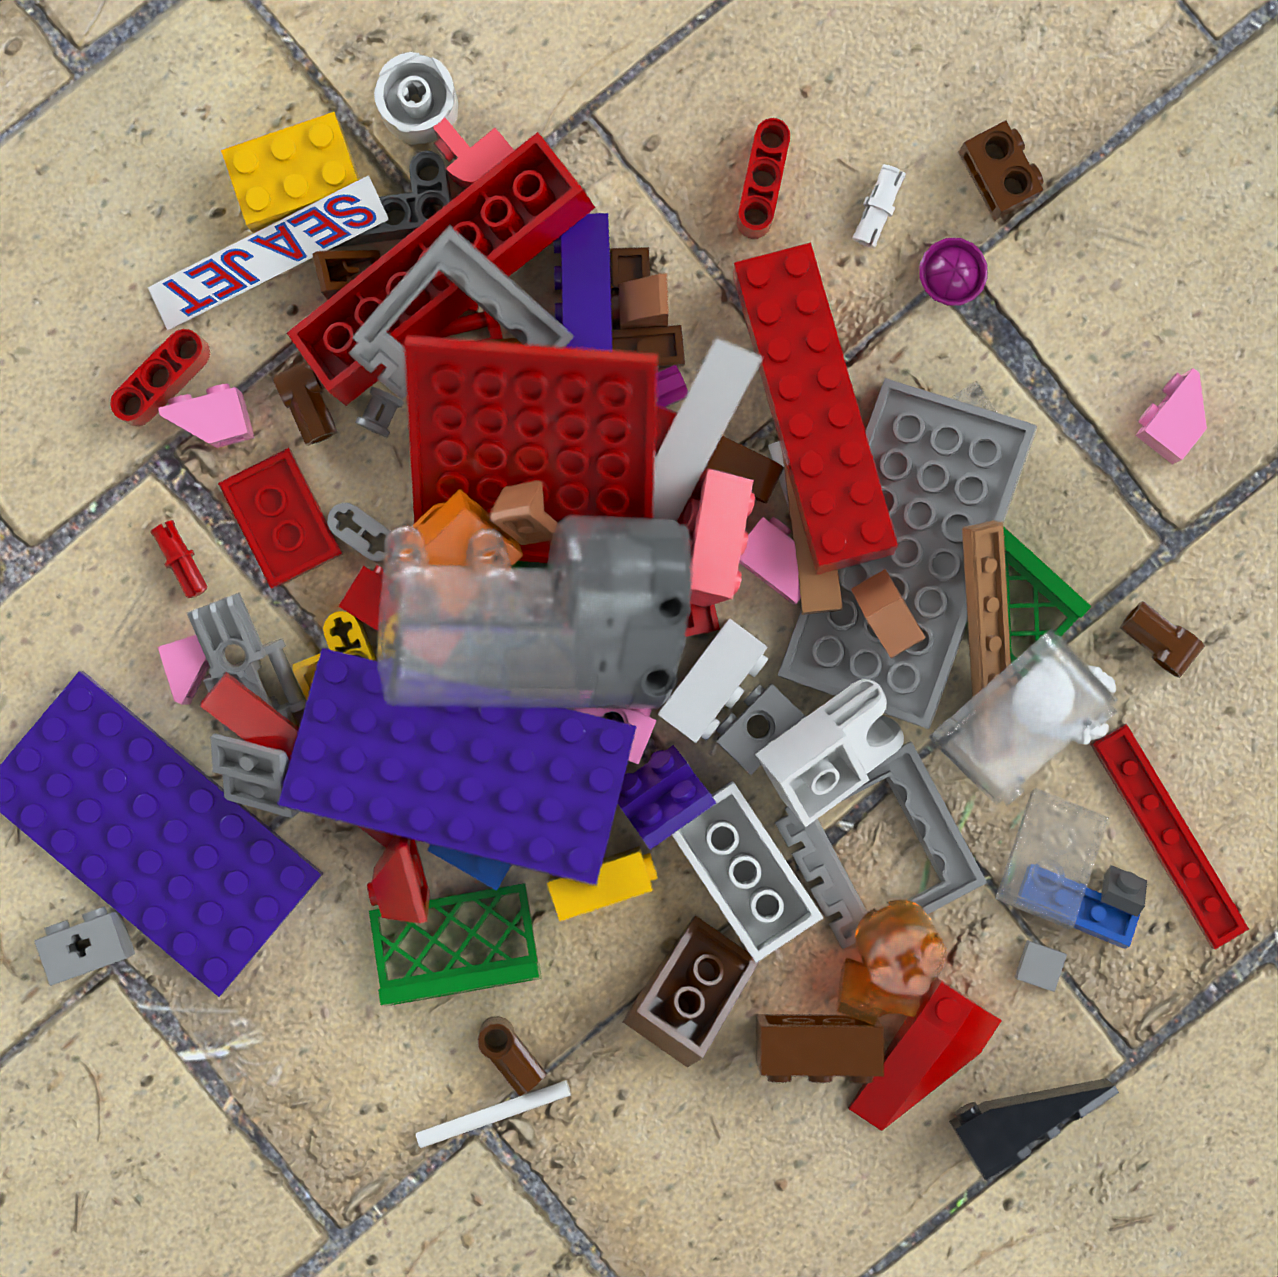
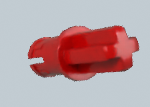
M174 521L165 522L166 527L164 528L162 524L156 526L151 530V534L154 536L167 560L165 567L172 569L186 597L194 598L207 590V584L192 558L195 554L193 550L187 549L175 527Z

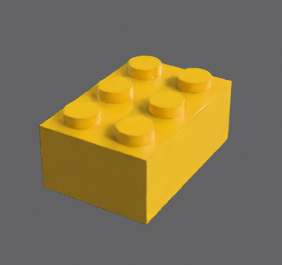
M335 112L221 150L245 223L253 234L360 180L342 126Z

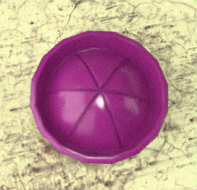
M945 238L935 242L924 253L919 265L920 281L925 292L935 301L947 306H961L973 301L983 291L988 279V265L983 253L972 242L962 238Z

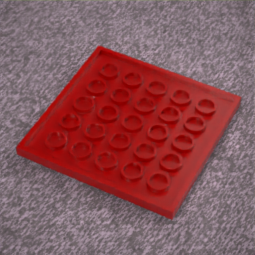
M407 336L404 342L414 524L431 507L440 503H446L458 490L465 493L491 515V511L505 487L541 481L543 486L544 512L558 523L559 539L526 545L519 544L523 556L518 561L577 565L586 555L589 537L597 521H621L622 518L654 519L658 354Z

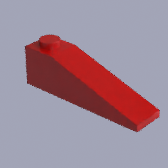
M934 976L884 1052V1077H873V1082L864 1083L848 1109L883 1131L977 1057L1002 1020L937 976Z

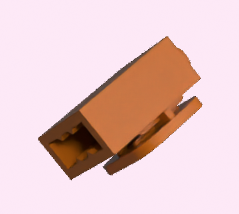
M458 490L446 503H440L431 507L403 535L401 547L392 555L396 570L395 577L399 583L409 591L416 589L424 596L426 603L437 613L444 611L454 620L523 556L519 543L491 521V515L461 490Z

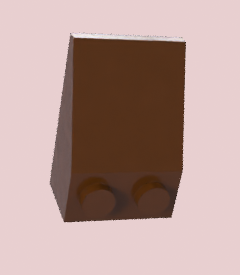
M695 915L648 980L624 1018L623 1023L681 1064L689 1067L703 1059L760 961L756 963L749 952Z

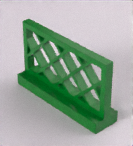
M1003 526L1011 664L1020 671L1027 664L1040 660L1079 617L1082 618L1092 606ZM1009 565L1020 575L1009 576ZM1009 580H1027L1033 588V602L1010 603ZM1038 591L1050 602H1038ZM1033 607L1034 630L1011 631L1010 608ZM1038 607H1056L1066 618L1056 629L1039 630ZM1034 635L1035 651L1022 663L1012 654L1011 636ZM1039 635H1049L1040 645Z
M525 883L500 887L497 891L489 889L429 900V909L435 908L447 917L434 936L415 923L406 922L407 926L393 943L382 935L380 910L369 911L380 985L378 992L381 1006L387 1007L542 979ZM519 893L521 910L512 922H509L493 910L503 896ZM494 898L489 907L480 901ZM474 901L486 911L474 928L470 929L454 916L464 903ZM455 905L450 913L441 908ZM490 914L509 926L495 946L477 934ZM521 918H523L525 932L516 927ZM451 921L469 933L456 953L438 940ZM412 928L430 940L417 960L399 947ZM513 930L526 938L528 956L511 958L500 950ZM474 937L492 949L482 964L472 965L461 957V954ZM383 942L391 947L386 955ZM434 944L453 956L443 971L433 972L422 964V961ZM395 951L414 963L404 978L388 980L386 964ZM496 953L506 959L491 962ZM457 960L466 966L451 969ZM418 967L426 972V974L412 976Z

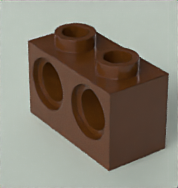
M1007 120L965 141L958 152L994 221L1036 200L1043 191L1041 186L1043 185V177L1040 170L1034 163L1029 164L1023 152L1025 150L1024 141L1017 129L1011 130ZM989 144L999 146L1003 151L1004 158L993 159L989 157L985 146ZM1004 180H1017L1022 187V193H1009L1004 186Z

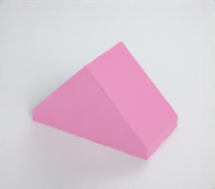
M196 635L158 647L174 701L181 705H190L210 667Z

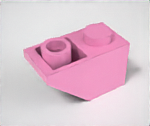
M1194 368L1183 375L1177 372L1163 388L1162 391L1166 394V397L1159 406H1156L1154 403L1151 404L1138 420L1142 427L1135 436L1171 464L1183 460L1207 429L1200 373Z
M229 384L210 387L206 389L207 395L193 399L190 394L170 398L168 400L169 405L158 408L161 417L216 448L255 438L243 393L236 387L230 388Z

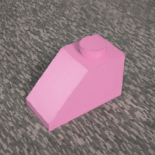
M762 517L748 535V544L744 554L740 555L739 563L795 605L801 599L795 543L794 540L788 537L791 530L774 517L770 521Z

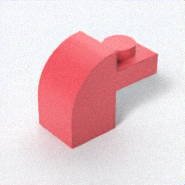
M445 117L433 126L438 138L434 145L448 162L453 158L455 159L454 162L446 167L449 177L457 185L465 189L514 151L496 128H493L470 148Z

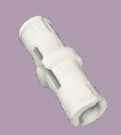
M882 165L876 185L870 197L866 196L863 203L865 210L852 237L854 241L870 248L876 247L887 217H891L895 208L892 205L899 187L906 176L905 172L890 165Z

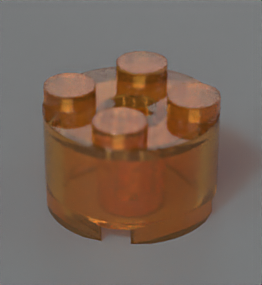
M908 900L887 902L889 906L878 911L876 908H873L861 919L855 933L859 955L872 982L880 989L893 994H911L913 996L924 994L930 988V984L941 973L947 955V948L931 918L920 905Z

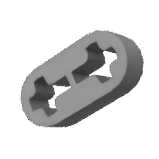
M340 503L330 510L327 522L329 529L334 535L366 558L374 562H384L389 560L396 552L397 541L395 535L355 505ZM353 511L355 514L352 520L362 528L358 533L347 527L340 531L338 528L341 522L337 519L340 513L348 515ZM369 532L377 538L385 534L387 537L384 543L388 546L387 551L383 553L378 550L373 555L370 552L373 547L372 544L363 538L365 534Z

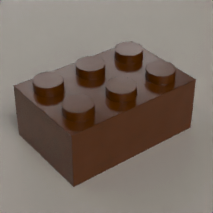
M756 1014V1063L760 1076H767L769 1082L776 1083L791 1082L792 1076H808V1081L814 1083L832 1082L833 1076H849V1081L853 1083L873 1082V1077H884V1027L875 1015Z

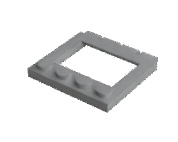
M449 225L353 335L357 345L351 350L349 355L370 373L382 363L386 368L377 379L403 400L407 396L404 347L386 331L429 281L435 277L438 271L442 272L522 344L565 347L573 338V334Z
M911 741L902 745L896 753L867 773L869 781L845 799L886 778L941 881L940 883L870 918L819 820L816 819L805 827L787 806L785 810L788 815L775 822L787 847L800 841L804 843L805 846L793 852L792 856L806 882L819 876L822 877L823 881L810 888L824 916L828 917L840 911L842 916L830 922L829 925L842 949L854 943H857L858 947L862 949L987 883Z

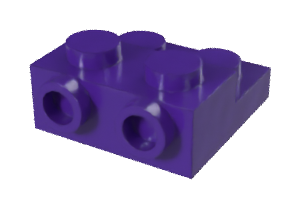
M674 745L667 750L654 752L649 762L634 773H625L618 800V805L650 850L716 804L710 792L695 775Z

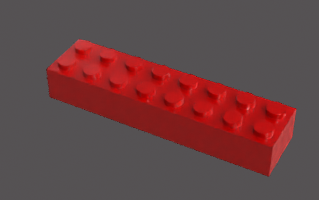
M537 132L289 330L287 335L326 390L347 406L378 381L377 377L386 368L380 363L370 373L351 357L349 353L357 345L353 335L449 225L509 277L596 207L539 132ZM438 271L435 277L429 281L386 332L403 347L407 336L433 338L476 302L442 272Z
M811 242L734 262V283L754 354L763 357L758 368L816 574L894 555L898 543Z

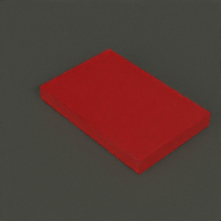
M290 448L218 483L271 589H275L343 555Z

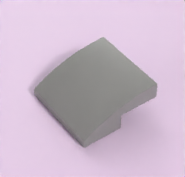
M216 733L210 737L213 772L223 775L224 797L227 800L293 818L300 812L278 805L290 763L283 751Z

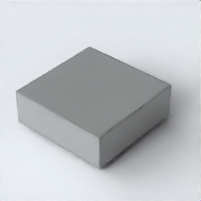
M1027 940L1014 978L1055 992L1067 954Z

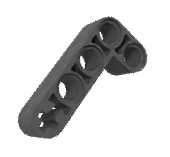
M432 151L417 153L409 165L412 192L379 197L386 214L395 209L405 212V217L400 224L389 225L383 222L333 248L404 239L428 220L424 217V212L430 205L439 204L444 207L452 201L449 178L442 158ZM426 166H435L439 169L437 177L430 181L420 179V171Z

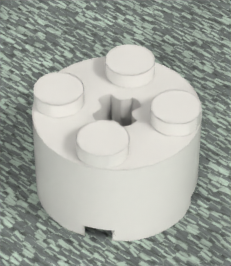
M408 52L395 56L382 67L376 83L374 98L384 124L394 136L409 145L425 144L438 139L433 126L438 124L444 117L451 125L456 122L458 115L457 94L450 73L439 60L419 55V53ZM418 94L422 101L415 103L412 101L411 96Z

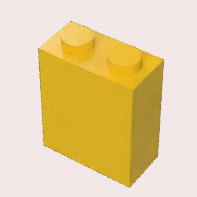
M638 846L605 857L597 886L550 875L547 885L560 922L653 891L652 880L658 879L651 853L643 855L641 847Z

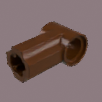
M307 361L272 376L284 405L291 410L305 445L309 446L320 443L338 433L330 411L321 395L324 391L319 378Z
M1144 601L1139 602L1130 611L1120 626L1121 630L1153 654L1152 659L1160 667L1177 678L1184 674L1205 647L1204 643L1194 634L1179 625L1174 626Z
M495 1016L484 1021L478 1035V1047L481 1053L490 1058L519 1097L528 1093L547 1076L546 1071L514 1032L512 1024L506 1018ZM492 1029H499L506 1034L508 1039L501 1046H492L487 1042L485 1035Z

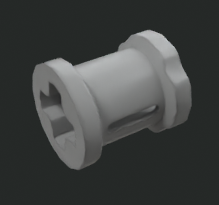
M371 387L370 393L372 397L363 416L357 417L355 423L388 438L390 434L388 430L389 424L396 409L402 408L404 401L381 389ZM384 404V408L377 421L375 420V417L381 405Z

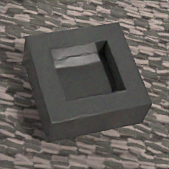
M1110 865L1103 878L1101 902L1138 917L1145 907L1147 880L1138 877L1132 872Z

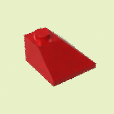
M394 835L374 867L372 882L367 883L371 905L379 906L381 917L384 919L419 924L428 920L430 891L416 840Z

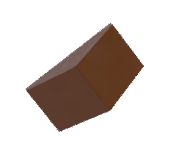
M379 250L316 251L312 253L320 289L327 300L381 258Z

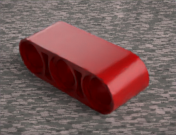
M777 118L763 120L757 126L737 215L739 231L750 239L764 237L769 232L774 218L790 142L788 126L784 121ZM768 133H773L781 139L782 144L776 148H769L762 143L761 138ZM765 171L773 177L774 182L767 187H762L754 182L753 175L757 172ZM757 209L765 215L766 221L760 225H752L745 219V213L749 210Z
M181 329L172 333L113 393L110 406L114 415L133 426H142L151 421L159 413L158 408L166 406L168 400L173 398L207 364L210 358L209 345L192 330ZM195 341L197 351L194 356L182 359L180 354L182 346L186 342ZM160 369H167L169 378L166 384L162 387H154V374ZM132 397H139L141 402L139 411L134 415L128 416L125 412L127 401Z

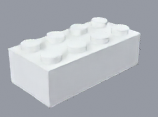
M731 781L711 794L716 801L715 805L676 831L672 836L757 963L823 919V916L735 783Z

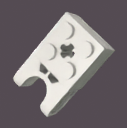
M862 679L854 682L755 754L780 798L805 827L868 782L867 773L896 753L904 743L903 731L899 724L893 719L882 715L886 709V697L880 685L872 680Z

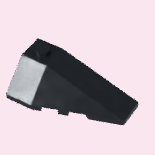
M1105 1078L984 1101L978 1105L976 1102H971L955 1112L956 1117L949 1122L973 1165L986 1181L1029 1156L1032 1152L1028 1146L1034 1141L1052 1140L1061 1133L1060 1129L1063 1127L1062 1122L1067 1118L1071 1121L1081 1119L1119 1092L1116 1086Z

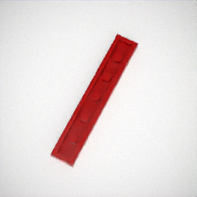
M226 672L201 701L200 707L246 742L283 751L290 761L299 727ZM358 826L385 848H387L394 836Z
M1123 724L1107 733L1104 737L1092 742L1090 745L1211 948L1216 950L1248 931L1247 924L1128 725Z

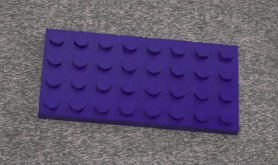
M322 648L278 805L597 886L637 726ZM389 674L393 677L395 689L390 693L385 690L383 679Z
M79 671L0 764V813L218 997L228 989L324 874L240 803L227 800L224 797V789L84 671Z

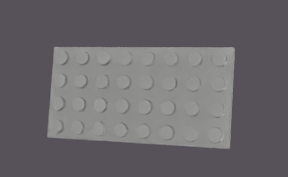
M885 378L869 420L866 435L898 547L894 555L838 569L842 611L802 615V611L800 612L778 676L833 696L838 695L858 680H872L880 685L885 694L886 709L884 714L930 730L968 624L962 528L992 520L1004 523L1036 434L1037 425ZM884 569L889 573L926 639L893 658H890L869 625L851 591V588Z

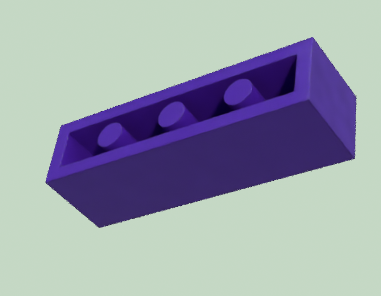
M608 213L587 214L553 241L554 254H561L562 266H554L555 290H562V303H555V319L573 334V338L565 346L566 348L612 351Z

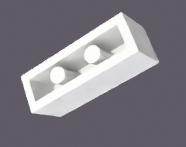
M729 618L658 712V715L695 743L700 737L707 741L721 723L715 717L725 705L731 709L745 691L739 685L749 673L755 677L767 662L768 658L763 653L768 647Z

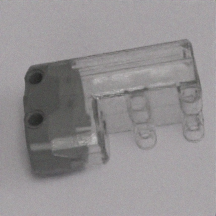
M565 517L557 524L554 530L547 569L510 568V557L504 539L499 532L493 529H481L470 537L465 566L428 565L423 537L414 527L399 526L388 534L385 544L378 625V671L384 692V700L389 705L659 709L669 699L676 685L678 662L685 646L686 619L690 612L692 568L689 532L685 525H679L675 520ZM405 549L414 550L412 553L407 555L399 554L401 551ZM488 552H496L491 557H482Z

